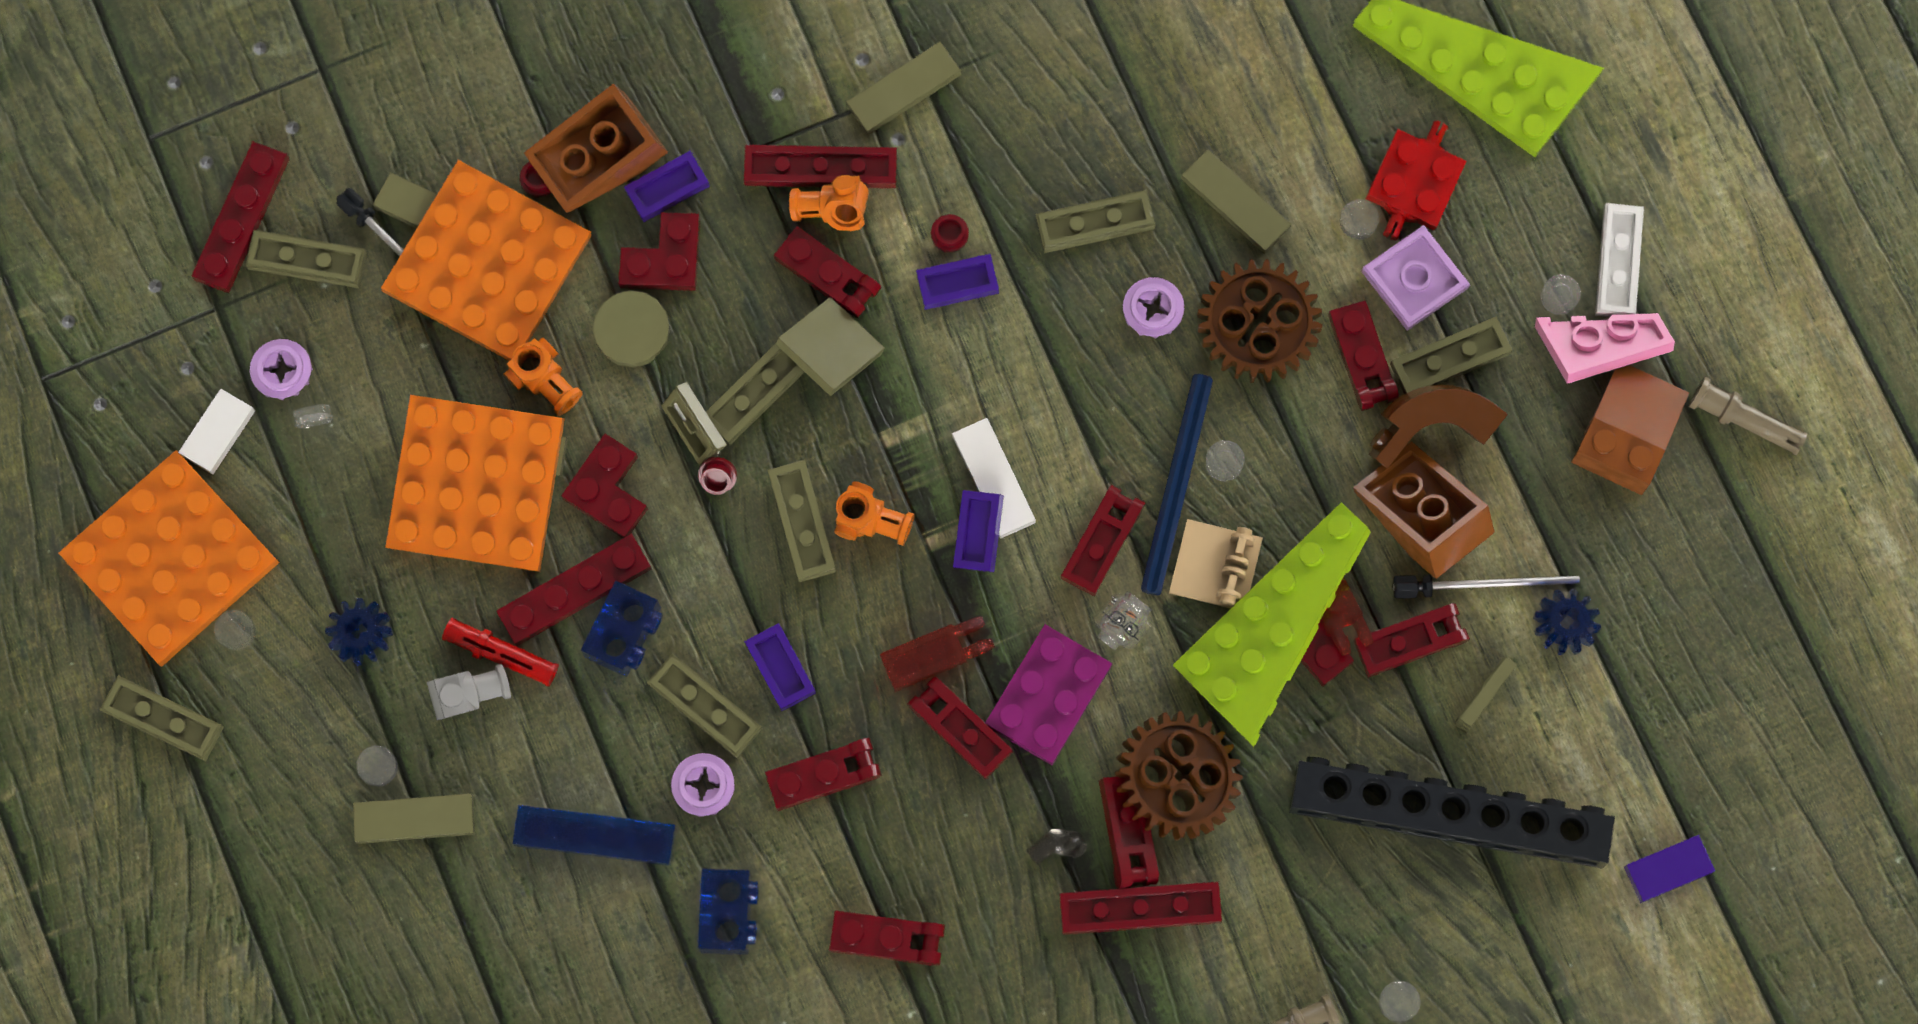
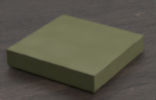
M831 297L781 335L776 343L789 358L830 396L880 357L885 349Z

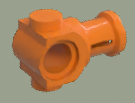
M850 175L836 177L831 185H823L821 191H801L798 188H792L789 196L791 219L794 222H800L802 218L822 217L824 223H828L836 230H860L865 224L864 213L869 190L860 180V176Z
M543 337L539 341L534 338L531 342L520 344L512 352L511 360L507 363L509 369L503 373L505 378L518 391L524 387L534 395L541 393L554 406V412L558 416L567 413L577 404L583 392L578 387L573 388L560 375L562 368L553 360L558 355V352ZM535 357L540 359L538 367L534 370L526 371L521 368L522 363L528 358Z
M852 482V485H849L847 491L841 494L837 500V518L834 533L852 541H855L857 536L867 535L873 537L875 533L896 539L897 544L904 546L912 528L915 514L908 512L905 515L885 508L884 501L873 497L874 489L860 482ZM854 503L860 504L865 509L864 513L855 519L848 518L844 514L845 508Z

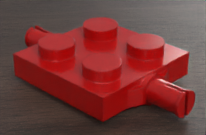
M1433 121L1426 139L1414 137L1400 129H1397L1365 198L1382 206L1391 215L1383 231V235L1386 238L1391 234L1395 225L1390 239L1398 240L1405 222L1418 223L1433 231L1437 228L1466 164V160L1446 152L1440 146L1448 129L1445 123L1442 124L1436 136L1441 122Z

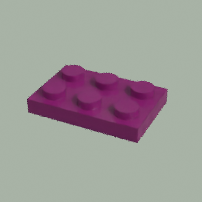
M1045 624L985 723L997 734L1053 766L1111 669L1112 663Z

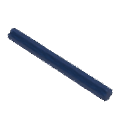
M1194 374L1192 377L1141 585L1142 592L1147 594L1160 595L1162 592L1213 379L1207 375Z

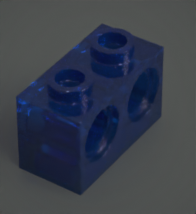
M615 580L581 649L584 657L625 677L628 676L631 668L637 670L646 652V649L642 646L648 634L654 635L663 618V614L659 612L661 606L658 600ZM629 606H641L644 611L640 619L631 622L623 618L624 611ZM613 640L626 642V649L619 656H609L606 654V648Z
M702 869L698 950L700 953L749 955V945H756L757 921L750 920L751 905H758L759 882L752 881L750 870ZM729 882L737 883L741 887L739 897L732 902L723 901L719 896L721 887ZM726 922H733L739 926L738 936L730 942L721 941L717 935L719 927Z

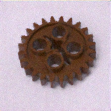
M1249 259L1248 268L1243 271L1238 263H1235L1233 266V276L1222 270L1219 276L1222 285L1211 281L1208 289L1213 295H1202L1201 303L1208 308L1198 309L1197 317L1206 322L1199 324L1197 331L1198 333L1209 335L1202 340L1201 345L1203 348L1214 346L1209 359L1213 361L1222 357L1224 359L1221 367L1223 372L1230 366L1236 367V379L1244 371L1249 372L1251 383H1254L1257 373H1263L1265 381L1269 383L1273 371H1276L1284 379L1287 374L1286 366L1288 365L1297 372L1300 368V362L1297 357L1308 361L1312 353L1306 346L1317 347L1319 339L1312 334L1320 333L1322 324L1312 320L1321 317L1322 309L1311 307L1317 302L1318 295L1305 294L1310 282L1305 281L1297 284V270L1288 276L1284 275V263H1281L1275 271L1270 270L1269 259H1265L1262 268H1257L1254 260ZM1253 288L1259 289L1265 294L1266 298L1259 302L1252 301L1247 297L1246 292ZM1280 295L1281 300L1268 312L1266 323L1261 322L1245 346L1240 347L1238 342L1251 330L1253 319H1259L1273 297ZM1281 311H1289L1295 315L1297 320L1291 324H1284L1277 318V314ZM1227 318H1236L1242 323L1243 327L1237 331H1230L1223 325V321ZM1259 340H1266L1273 345L1274 350L1267 354L1260 353L1253 344Z
M1182 711L1174 714L1172 721L1167 712L1159 715L1157 722L1152 717L1148 718L1143 722L1144 728L1137 726L1131 731L1134 739L1127 738L1123 741L1122 745L1128 752H1122L1116 757V760L1125 765V767L1114 772V776L1125 779V783L1116 789L1117 792H1128L1129 798L1122 804L1123 807L1133 805L1136 807L1137 810L1132 816L1133 821L1142 816L1147 819L1144 830L1148 831L1155 825H1158L1160 838L1168 835L1170 830L1173 832L1175 841L1182 839L1185 832H1187L1191 840L1200 836V829L1204 834H1208L1214 830L1213 823L1219 826L1226 821L1223 812L1230 813L1235 809L1234 804L1229 799H1235L1241 795V792L1232 786V784L1243 779L1242 775L1232 773V768L1241 763L1240 759H1229L1227 755L1234 749V745L1222 746L1220 742L1225 735L1224 731L1216 735L1210 733L1212 721L1207 722L1202 727L1198 726V714L1191 716L1187 722H1185ZM1172 740L1179 741L1183 745L1185 750L1184 757L1174 752ZM1155 749L1159 750L1160 756H1157L1154 753ZM1146 766H1151L1157 771L1158 783L1148 779L1145 773ZM1199 769L1206 770L1210 774L1212 779L1211 786L1201 781ZM1177 770L1183 774L1180 781L1174 777L1178 772ZM1173 795H1178L1183 799L1186 806L1185 812L1175 808L1172 801ZM1198 795L1203 798V802L1198 800Z

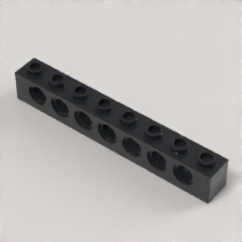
M1307 757L1306 761L1299 760L1296 766L1289 813L1601 869L1609 863L1615 816L1605 815V809L1601 807L1583 805L1581 810L1565 808L1566 802L1561 800L1544 798L1542 803L1526 801L1525 794L1504 791L1502 796L1487 794V788L1478 785L1465 784L1463 789L1447 787L1448 781L1443 779L1426 777L1424 782L1408 780V774L1399 771L1387 770L1385 775L1369 773V767L1349 763L1346 764L1345 768L1330 766V760L1320 757ZM1328 781L1339 782L1344 788V796L1339 799L1329 798L1324 792V783ZM1367 788L1378 789L1383 795V803L1379 806L1367 804L1363 798V790ZM1405 795L1417 796L1422 802V811L1418 813L1408 812L1403 807L1402 798ZM1448 801L1456 803L1461 809V818L1458 820L1446 818L1442 813V804ZM1490 808L1497 811L1501 819L1500 826H1487L1481 818L1482 810ZM1529 815L1536 818L1540 824L1539 833L1529 834L1525 832L1521 827V817ZM1569 822L1578 828L1579 838L1577 841H1568L1561 835L1560 826L1562 823Z

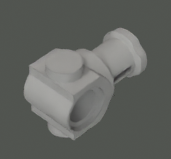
M502 664L496 665L493 671L475 676L466 671L427 682L437 720L479 709V702L501 696L504 699L511 698L509 682Z

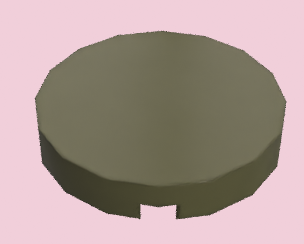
M630 290L617 293L603 302L595 314L593 332L597 347L605 357L619 366L633 368L649 364L665 349L669 340L670 325L667 313L657 299L647 293Z

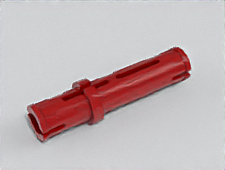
M453 617L448 621L442 635L443 641H448L473 652L472 657L481 660L484 657L495 663L502 664L504 667L543 683L547 687H550L559 668L557 663L550 662L494 637L493 632L488 629L480 631Z

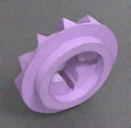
M1145 278L1133 284L1127 291L1123 301V312L1127 325L1137 331L1139 336H1152L1156 339L1159 336L1171 334L1178 324L1181 323L1184 314V301L1180 291L1171 282L1161 278ZM1160 295V310L1164 314L1155 313L1153 317H1150L1149 321L1146 320L1147 308L1143 304H1152Z
M276 339L262 345L254 354L250 364V376L255 387L266 397L277 398L282 401L284 398L293 395L298 396L300 390L309 384V377L313 370L309 355L305 349L298 343L287 339ZM281 356L286 366L294 369L291 372L285 373L284 379H282L283 383L279 381L276 373H270L272 369L279 367Z
M700 753L684 759L677 766L672 777L671 788L675 801L685 812L701 817L716 815L725 806L729 805L735 790L733 773L725 761L712 754ZM704 769H707L706 774L709 782L715 784V786H720V788L707 790L706 795L703 796V801H700L698 789L686 784L699 782L701 775H704Z

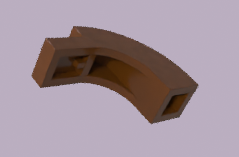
M1453 385L1421 387L1402 395L1380 414L1392 425L1389 429L1384 427L1376 434L1370 444L1373 449L1368 455L1388 468L1419 430L1435 423L1454 424L1474 440L1484 445L1508 414L1489 399L1462 387Z

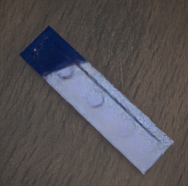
M518 805L512 844L518 847L671 866L676 825Z

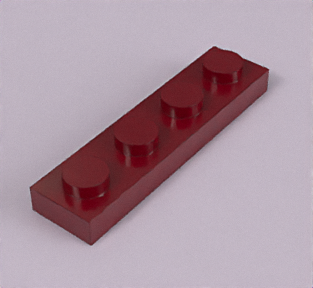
M252 141L191 275L194 281L230 293L250 248L253 231L258 230L290 158L286 153Z
M745 145V186L822 187L823 185H831L836 177L850 175L860 176V180L867 188H896L897 148Z
M631 533L501 607L496 612L515 645L519 646L652 570V567Z
M1219 882L1060 893L1059 895L1063 935L1222 923Z

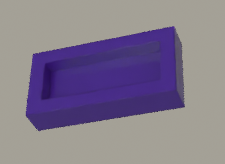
M688 151L624 186V189L644 223L661 212L710 187L693 154L691 151Z
M991 254L916 270L925 310L999 294Z
M963 490L953 563L954 568L994 573L1004 495Z
M779 623L744 641L781 712L816 694L811 681Z
M1699 835L1624 866L1640 903L1715 872Z

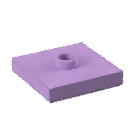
M1424 225L1362 267L1361 270L1407 331L1460 295L1470 286L1469 282Z

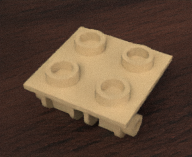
M1187 519L1169 594L1231 609L1251 589L1263 537L1252 535L1253 531L1245 527H1237V531Z

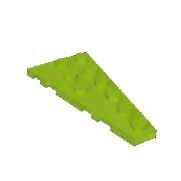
M1371 0L1353 24V27L1533 157L1538 155L1604 69L1603 67L1400 0Z
M1342 502L1173 664V667L1253 747L1260 737L1259 731L1268 715L1271 716L1278 704L1276 700L1287 681L1291 680L1319 628L1318 623L1326 608H1330L1339 584L1344 575L1350 572L1371 533L1369 528Z

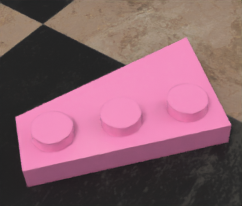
M1658 313L1611 315L1608 320L1590 321L1586 320V316H1571L1570 321L1551 322L1550 317L1536 318L1535 323L1538 334L1567 384L1672 352L1675 344L1674 339Z

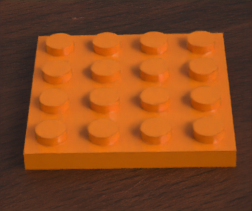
M458 160L381 289L382 292L510 361L515 348L522 343L530 341L591 238V232Z
M410 395L385 548L540 572L565 419Z
M177 450L58 553L161 667L279 564V561Z

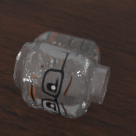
M1128 591L1125 595L1115 593L1108 599L1094 618L1096 626L1101 630L1097 637L1114 651L1120 645L1125 649H1134L1152 626V619L1149 616L1152 610Z

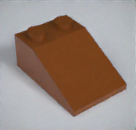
M614 83L524 152L566 213L640 175L668 153L628 95Z
M1630 365L1614 369L1571 463L1642 495L1650 485L1665 453L1689 392Z
M1412 441L1403 448L1388 468L1381 465L1353 487L1358 497L1407 554L1435 579L1439 578L1495 533L1488 505Z

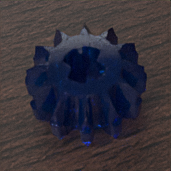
M1560 589L1555 590L1552 594L1553 601L1544 597L1539 603L1544 611H1536L1533 615L1534 620L1542 623L1534 630L1535 635L1542 636L1547 634L1548 638L1543 643L1544 648L1548 649L1555 642L1558 644V655H1564L1567 646H1569L1574 655L1579 654L1582 651L1581 643L1590 647L1595 642L1591 634L1598 633L1601 630V625L1592 621L1600 614L1599 609L1587 610L1586 607L1591 601L1590 596H1585L1579 602L1576 600V589H1571L1567 598H1565ZM1568 615L1574 621L1566 629L1560 623Z
M357 598L354 609L346 601L342 602L341 608L344 613L340 616L336 612H331L329 615L337 625L325 628V633L328 636L334 637L328 643L329 648L332 651L340 650L338 657L343 662H346L353 655L354 663L362 665L364 654H367L372 662L377 661L378 657L374 650L378 647L382 651H387L389 645L382 638L393 636L392 628L384 626L389 622L390 616L387 612L379 613L380 606L375 601L366 607L363 598ZM362 624L367 629V632H361L359 639H356L352 632L358 631L359 625Z

